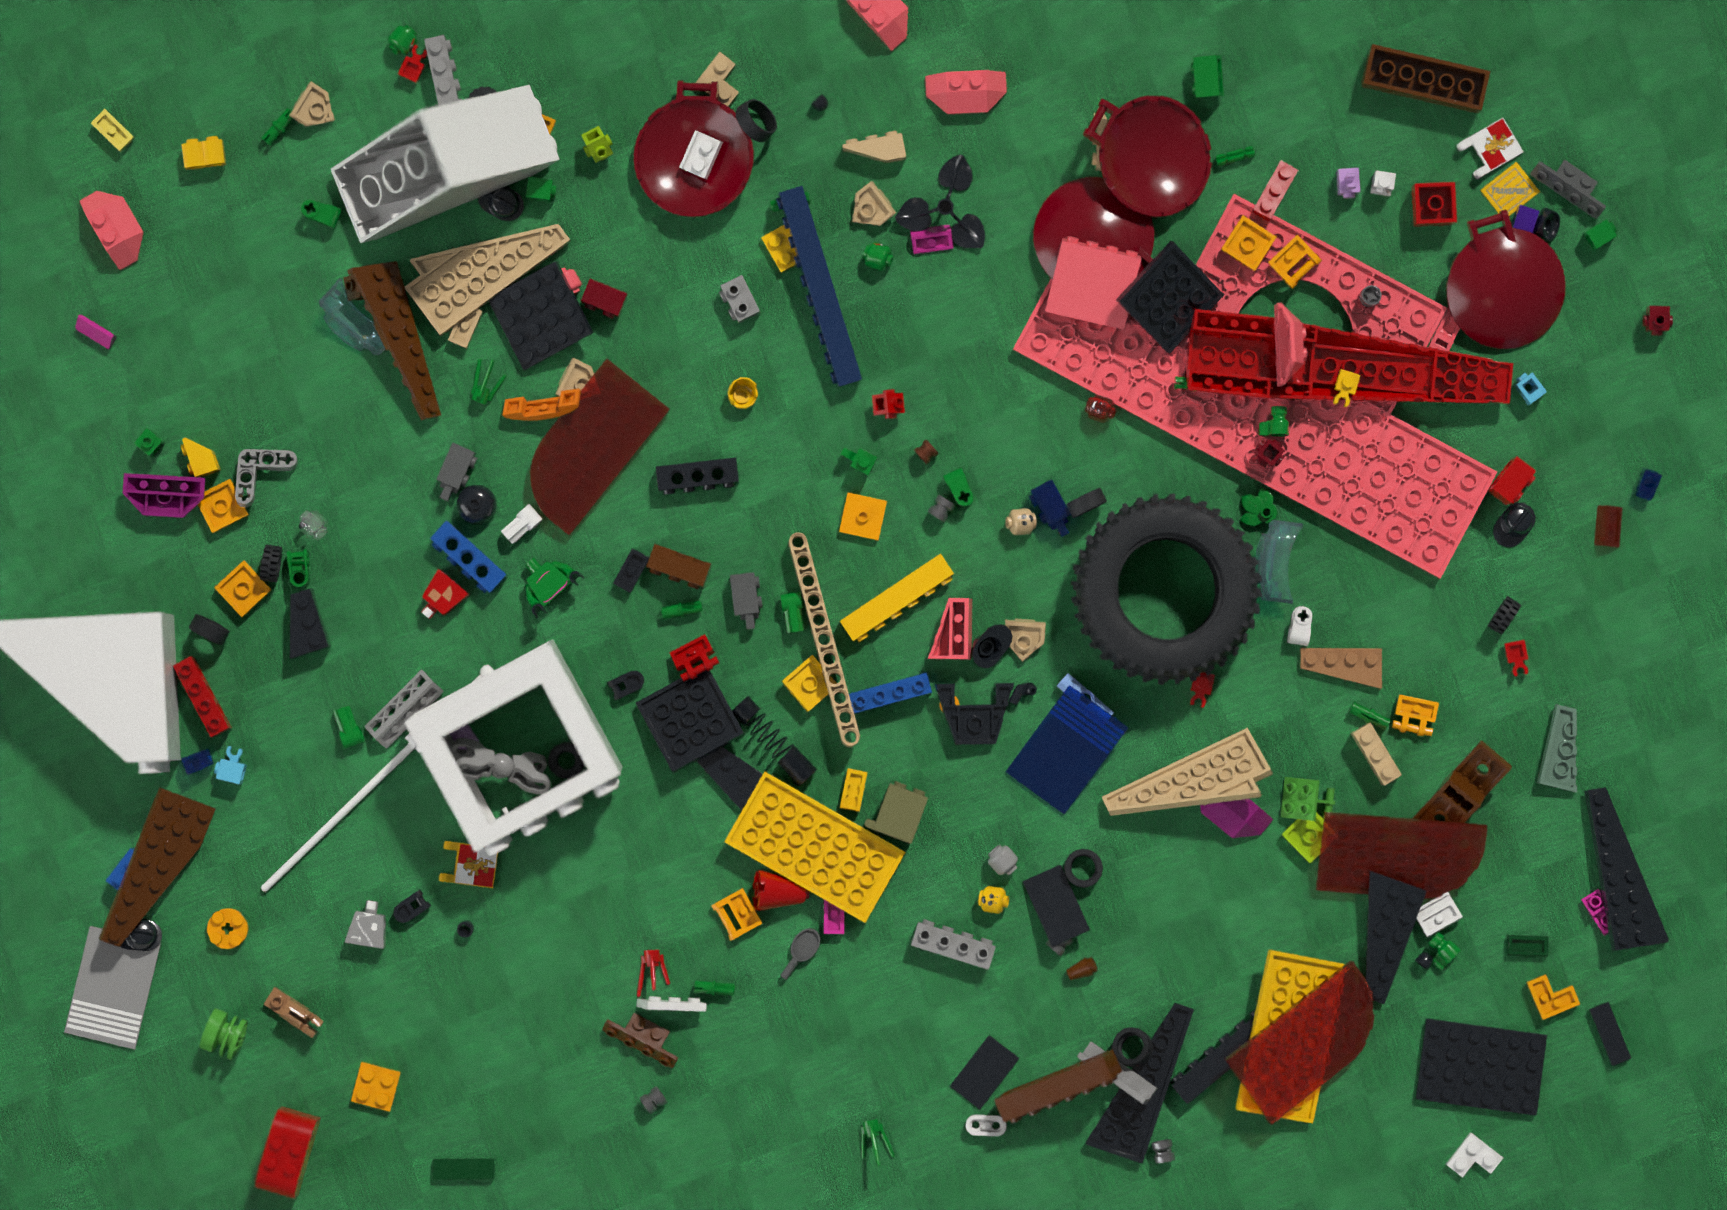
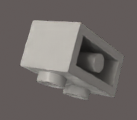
M742 275L720 285L722 291L719 294L724 303L728 301L731 307L728 312L733 321L737 319L738 323H741L760 313Z

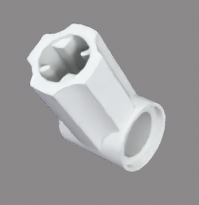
M529 504L501 532L514 544L528 530L534 529L543 519Z

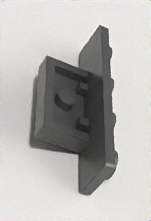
M1565 159L1556 172L1544 163L1538 162L1530 173L1538 181L1595 219L1606 208L1603 203L1590 195L1598 182Z

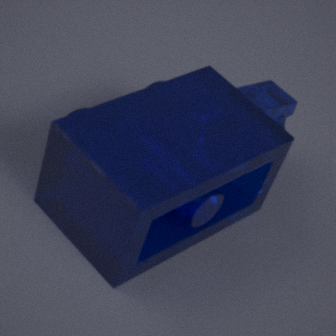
M1051 479L1032 489L1029 499L1034 507L1038 506L1041 512L1038 516L1043 525L1047 523L1052 531L1057 528L1060 536L1064 537L1069 534L1065 524L1068 523L1067 517L1071 513Z

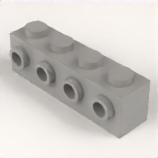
M444 35L424 39L438 105L462 101L463 99H459L458 91H461L460 83L454 77V71H457L454 59L451 60L449 52H452L450 40H446Z
M923 919V922L918 921L911 946L989 970L996 948L995 945H992V940L981 937L979 941L973 939V934L962 931L960 935L953 932L954 928L943 925L941 929L935 927V923L925 919Z

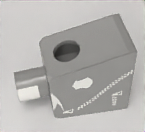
M367 900L365 911H355L345 939L346 943L381 949L385 948L386 915L377 914L379 902Z

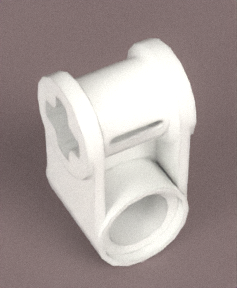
M1299 606L1293 610L1287 643L1308 646L1312 622V612L1309 608ZM1304 610V614H1307V617L1301 621V618L1297 615Z

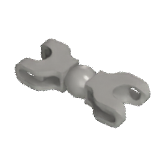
M458 738L452 744L453 755L459 758L456 763L465 779L477 780L480 777H490V775L498 779L508 777V782L515 783L524 791L535 794H544L550 788L549 777L543 774L547 767V761L541 754L526 752L520 756L512 755V757L504 753L494 755V750L485 748L476 740ZM459 747H466L467 750L458 749V748H459ZM535 782L544 783V784H543V785H536Z

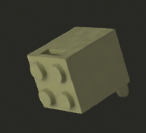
M895 781L894 785L889 784L876 821L867 819L865 826L912 843L928 797L925 796L926 792L916 788L913 789V792L905 789L907 785Z

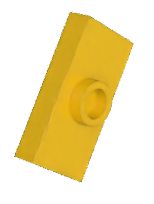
M847 769L840 808L860 812L868 772Z

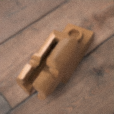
M274 987L264 1002L265 1006L278 1013L281 1018L311 1038H314L318 1031L309 1026V1022L311 1021L318 1027L324 1023L322 1019L309 1011V1008L277 987Z

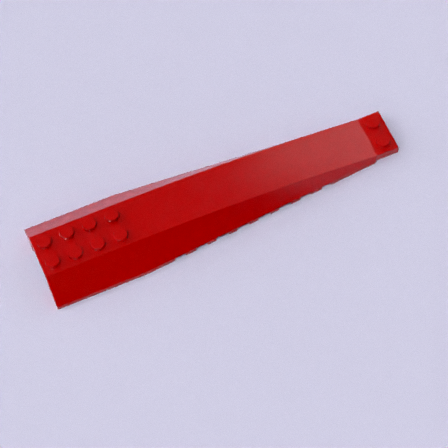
M1195 309L1186 368L1187 390L1270 399L1334 400V397L1340 392L1334 388L1339 371L1343 369L1360 375L1355 395H1348L1350 400L1510 403L1513 363L1497 362L1489 358L1444 351L1432 347L1428 348L1416 344L1402 343L1395 340L1302 323V326L1306 329V340H1303V348L1307 350V360H1304V364L1285 385L1277 387L1274 317Z

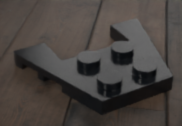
M994 683L993 705H955V684H935L955 745L996 744L1014 683Z

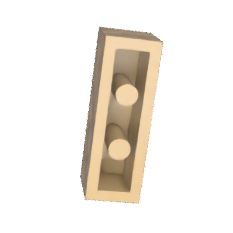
M1367 723L1351 733L1381 785H1386L1402 775L1371 723Z

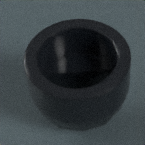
M821 94L811 103V106L817 111H823L828 107V100Z
M464 920L458 925L457 932L461 937H469L474 932V925L471 921ZM464 924L465 926L471 928V931L462 925Z
M1424 952L1418 955L1415 961L1428 970L1433 963V958L1429 953Z

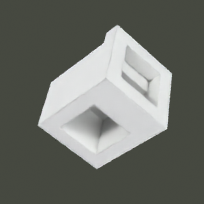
M1376 170L1373 173L1370 193L1391 196V192L1394 190L1396 173Z

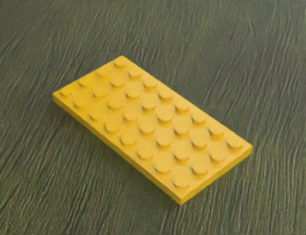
M765 771L724 841L864 923L867 921L905 854V851Z
M1268 949L1235 1109L1313 1123L1346 964Z

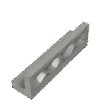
M421 669L364 727L387 749L407 729L404 722L411 715L431 705L444 691ZM424 678L426 681L420 687H417L418 683ZM407 694H410V697L406 701H403V698ZM393 708H396L395 712L391 716H388L389 712ZM381 722V726L374 731L373 728Z
M1090 1042L1084 1052H1080L1077 1057L1083 1061L1106 1051ZM1119 1062L1122 1072L1117 1075L1118 1079L1114 1080L1113 1083L1142 1104L1147 1105L1158 1088Z

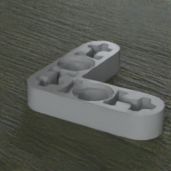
M245 449L241 451L238 457L235 499L238 505L249 507L254 503L257 470L292 471L298 465L295 453L289 450ZM257 455H259V464H257L256 460H249V463H246L244 460L247 456H251V459H257ZM265 456H272L274 460L271 464L267 465L263 463V458ZM277 456H279L280 460H287V457H291L292 461H290L289 465L285 461H279L280 464L277 465ZM244 474H250L252 479L250 482L244 483L241 481V477ZM243 488L247 489V495L250 497L246 498V501H242L241 498L244 496Z

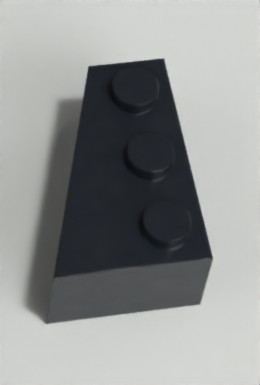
M309 588L291 594L290 659L299 658L331 647L313 589Z

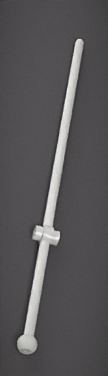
M484 665L480 669V675L474 681L493 672L494 669L490 665ZM410 733L405 737L409 742L408 745L261 886L262 891H268L413 750L416 749L420 753Z

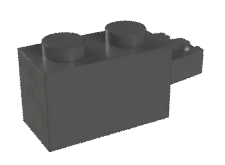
M452 443L436 479L441 482L440 487L444 488L440 496L441 499L448 502L452 492L457 494L458 490L466 487L470 478L467 476L469 469H474L478 460L475 457L477 453Z
M754 572L730 575L735 616L740 615L741 620L746 619L747 630L755 629L754 618H759V609L763 608L761 596L757 597V588H760L759 576L755 577Z

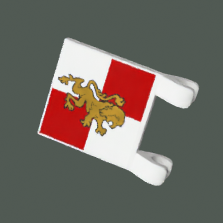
M1504 118L1499 119L1457 144L1460 152L1473 145L1484 166L1473 172L1476 179L1481 178L1523 153L1522 148Z

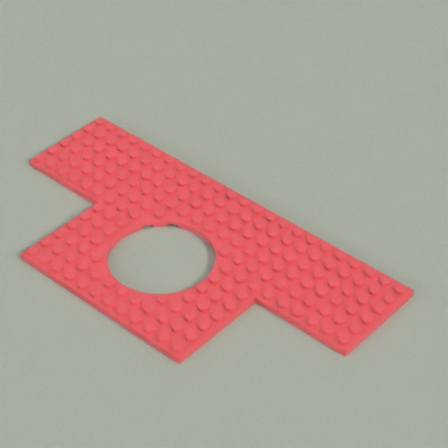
M1233 194L1196 263V266L1224 294L1210 311L1239 313L1244 303L1259 289L1274 282L1284 281L1268 262L1298 234L1322 260L1318 266L1315 265L1300 281L1313 283L1332 294L1344 308L1353 333L1427 347L1447 307L1275 215L1272 216L1270 221L1261 218L1252 212L1255 207L1254 204ZM1242 215L1277 237L1255 271L1221 251L1222 246ZM1307 254L1287 272L1290 277L1310 259ZM1050 279L1013 348L1014 351L1441 579L1497 471L1391 415L1397 401L1350 400L1349 406L1345 408V400H1338V403L1334 404L1333 400L1270 399L1174 389V383H1182L1174 381L1175 376L1186 377L1190 332L1168 354L1129 313L1125 328L1122 330L1045 312L1052 279ZM1370 285L1377 286L1382 294L1379 303L1373 307L1362 305L1359 299L1361 291ZM1271 407H1287L1285 419L1289 422V436H1259V423L1273 419ZM1269 438L1271 440L1274 438L1283 445L1282 448L1285 451L1282 456H1284V459L1278 466L1274 465L1271 468L1268 466L1264 468L1256 461L1258 458L1255 457L1257 453L1255 448L1261 440L1265 442ZM1267 450L1265 456L1268 458L1272 457V452Z

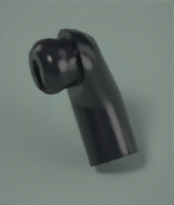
M1030 682L1018 684L1009 702L1018 705L1023 696L1036 694L1037 687Z

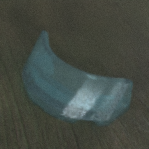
M338 278L319 300V306L325 312L324 320L334 334L349 346L359 351L366 349L371 351L373 355H380L385 350V347L373 325L375 324L374 321L362 314L352 301H348L342 279Z
M1272 520L1269 523L1268 532L1262 533L1256 550V560L1259 561V564L1255 565V571L1260 572V575H1262V581L1257 582L1261 586V593H1263L1262 600L1293 604L1288 580V565L1293 543L1303 528L1302 523Z

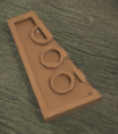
M1300 648V669L1382 689V648Z

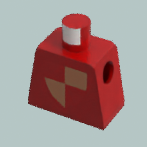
M438 569L422 595V598L428 604L421 612L429 619L437 611L445 616L470 594L442 570Z

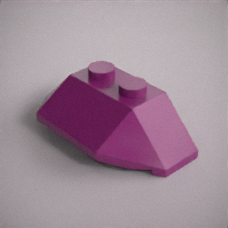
M124 473L123 494L142 515L184 518L204 499L206 478Z
M1250 799L1200 805L1201 813L1232 838L1261 835L1273 820Z

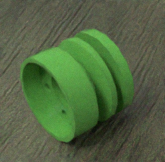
M215 1008L206 1024L199 1048L213 1052L217 1045H219V1056H224L227 1049H229L227 1059L233 1060L245 1040L248 1020L242 1019L237 1026L239 1017L234 1016L231 1022L228 1023V1013Z

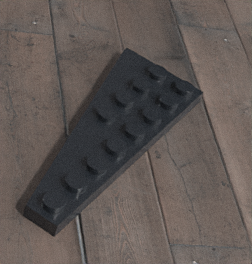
M1607 788L1585 790L1612 951L1668 943V936Z
M1174 1002L1151 1038L1153 1052L1149 1061L1143 1066L1132 1068V1071L1158 1088L1147 1105L1142 1104L1126 1091L1119 1088L1087 1138L1086 1145L1143 1164L1194 1009Z

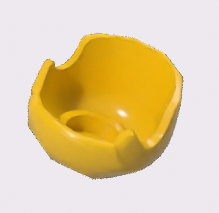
M740 377L734 380L728 388L727 395L730 403L738 409H747L754 405L758 397L757 384L747 377Z

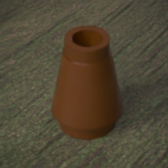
M1085 957L1069 969H1066L1072 981L1093 976L1094 973L1098 972V968L1093 957Z

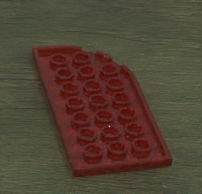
M607 358L581 389L579 406L557 419L538 444L531 462L530 482L538 506L547 518L568 535L572 533L670 410Z
M1324 812L1316 890L1368 894L1369 870L1425 889L1427 892L1424 899L1442 896L1443 893L1453 889L1456 890L1468 881V878L1475 869L1477 870L1484 854L1488 827L1483 824Z
M1353 961L1347 962L1225 1058L1230 1068L1270 1124L1275 1123L1359 1055L1366 1045V1040L1374 1023L1375 1014H1373L1372 1003L1374 1000L1367 981Z

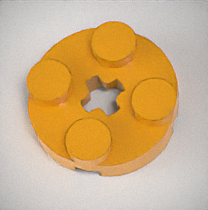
M225 908L215 912L207 925L210 941L222 949L237 947L246 939L249 931L248 922L238 910L232 908ZM226 923H230V927H233V931H230L229 935L225 934V931L222 930Z

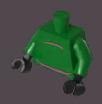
M532 558L525 564L532 573L526 579L528 583L525 586L527 601L532 608L534 616L538 619L537 613L539 611H543L546 614L544 608L573 583L578 586L579 584L576 583V579L578 577L584 579V576L568 564L558 561H552L551 563L547 561L541 566L535 558Z

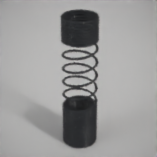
M747 696L732 710L734 716L743 727H747L761 718L751 730L750 735H754L769 725L758 738L757 743L764 741L776 732L764 750H769L783 740L772 754V758L779 756L790 748L777 764L800 786L817 771L816 767L796 748L795 744L788 746L775 755L787 740V736L768 747L780 732V729H776L760 740L773 724V721L768 722L753 732L764 719L766 713L761 714L746 725L761 709L750 696Z

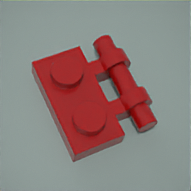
M705 634L670 652L678 671L685 668L687 670L680 675L683 681L690 678L693 680L698 674L706 670L710 671L713 669V666L720 663L716 656L710 660L708 659V656L715 652ZM698 661H703L702 664L694 668L692 667V665L697 663Z

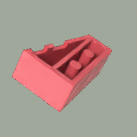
M949 598L928 659L971 660L972 599Z

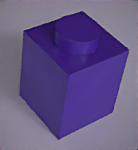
M1520 204L1517 207L1512 228L1532 233L1539 211Z

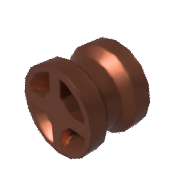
M926 439L923 441L922 446L914 449L915 453L926 465L932 457H936L939 454Z

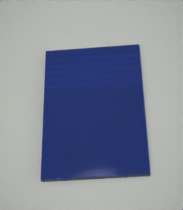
M1069 685L1005 772L1065 814L1127 731L1128 727L1087 698L1083 693Z

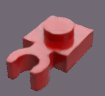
M414 45L412 48V58L405 57L398 72L399 76L416 84L425 67L421 60L425 59L428 55L426 49L423 54L418 55V45Z
M1525 640L1505 643L1507 663H1514L1512 668L1513 676H1518L1517 669L1519 667L1523 669L1524 675L1528 674V667L1523 664V660H1528Z
M1202 672L1199 677H1196L1197 680L1192 681L1190 690L1196 693L1191 698L1190 705H1194L1195 699L1199 698L1202 701L1201 707H1205L1206 699L1204 694L1211 695L1215 675L1210 674L1207 676L1206 673Z

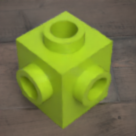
M599 126L581 135L586 144L583 146V149L588 158L590 156L593 157L595 163L613 154L610 148L613 143L608 134L604 136Z

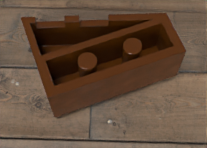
M654 544L646 567L650 568L649 572L658 576H661L662 573L670 575L669 580L677 583L683 580L688 582L687 586L699 590L700 587H705L712 564Z

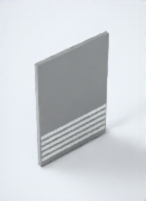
M90 926L64 1033L118 1045L119 1047L136 1049L161 942L151 951L127 950L99 940L102 928Z

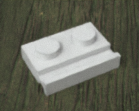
M695 130L679 168L707 179L723 142Z
M1446 892L1421 906L1417 921L1428 938L1459 921L1463 916L1449 893Z

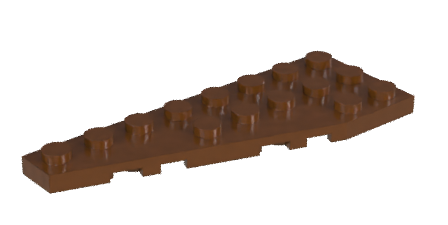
M159 787L99 940L117 947L124 942L201 847L215 808Z

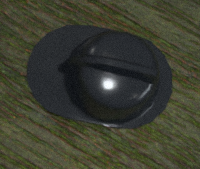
M507 186L478 198V203L483 210L503 221H513L519 218L524 209L521 195Z
M1517 502L1511 504L1494 525L1493 535L1495 540L1504 547L1517 546L1535 524L1536 516L1534 510L1525 503Z
M996 624L974 640L972 648L974 662L982 668L994 666L1012 643L1013 636L1011 630L1005 625Z
M141 919L119 947L127 950L151 951L160 944L162 931L154 921Z

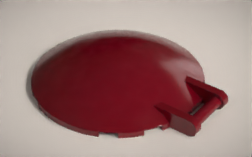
M678 80L676 99L654 111L637 136L634 147V167L637 179L647 196L659 207L670 213L685 217H700L716 213L730 205L742 193L751 176L754 163L752 139L740 127L736 113L718 101V81H712L711 83H685V81ZM685 91H711L710 96H685ZM695 130L723 142L707 179L679 168Z
M1142 96L1125 103L1120 108L1105 99L1100 100L1098 103L1099 108L1089 127L1085 128L1083 136L1099 146L1101 172L1108 188L1116 199L1136 213L1153 217L1172 215L1190 206L1204 190L1212 165L1210 162V141L1200 125L1201 121L1184 104L1165 96ZM1105 112H1108L1111 116L1101 135H1099L1095 131Z
M1102 177L1080 178L1060 186L1048 196L1037 214L1033 230L1034 248L1039 263L1052 280L1062 238L1067 239V236L1078 238V242L1082 243L1093 241L1103 248H1106L1107 245L1114 246L1120 252L1126 253V250L1138 252V256H1141L1138 275L1153 260L1151 254L1154 245V227L1151 216L1136 213L1124 206L1111 193Z
M1506 209L1501 210L1499 214L1477 221H1467L1471 240L1455 257L1450 267L1451 270L1446 284L1448 307L1454 321L1471 339L1492 348H1517L1537 340L1554 324L1563 306L1566 284L1564 270L1558 256L1537 235L1522 229L1512 228ZM1502 222L1503 226L1478 233V228Z

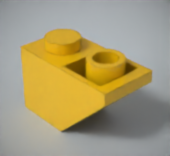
M188 438L182 439L181 449L184 456H188L190 463L187 464L191 475L194 474L195 477L200 478L221 471L214 451Z

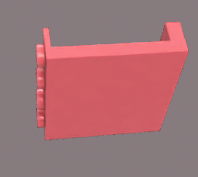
M1067 236V239L1062 238L1045 312L1124 330L1128 312L1116 299L1137 277L1141 256H1138V252L1126 250V253L1120 252L1114 246L1099 247V244L1093 241L1082 243L1078 242L1079 239Z

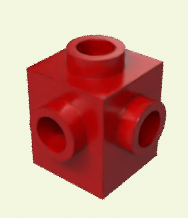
M895 389L883 390V394L872 395L874 415H885V419L897 418V414L905 413L903 393H895Z

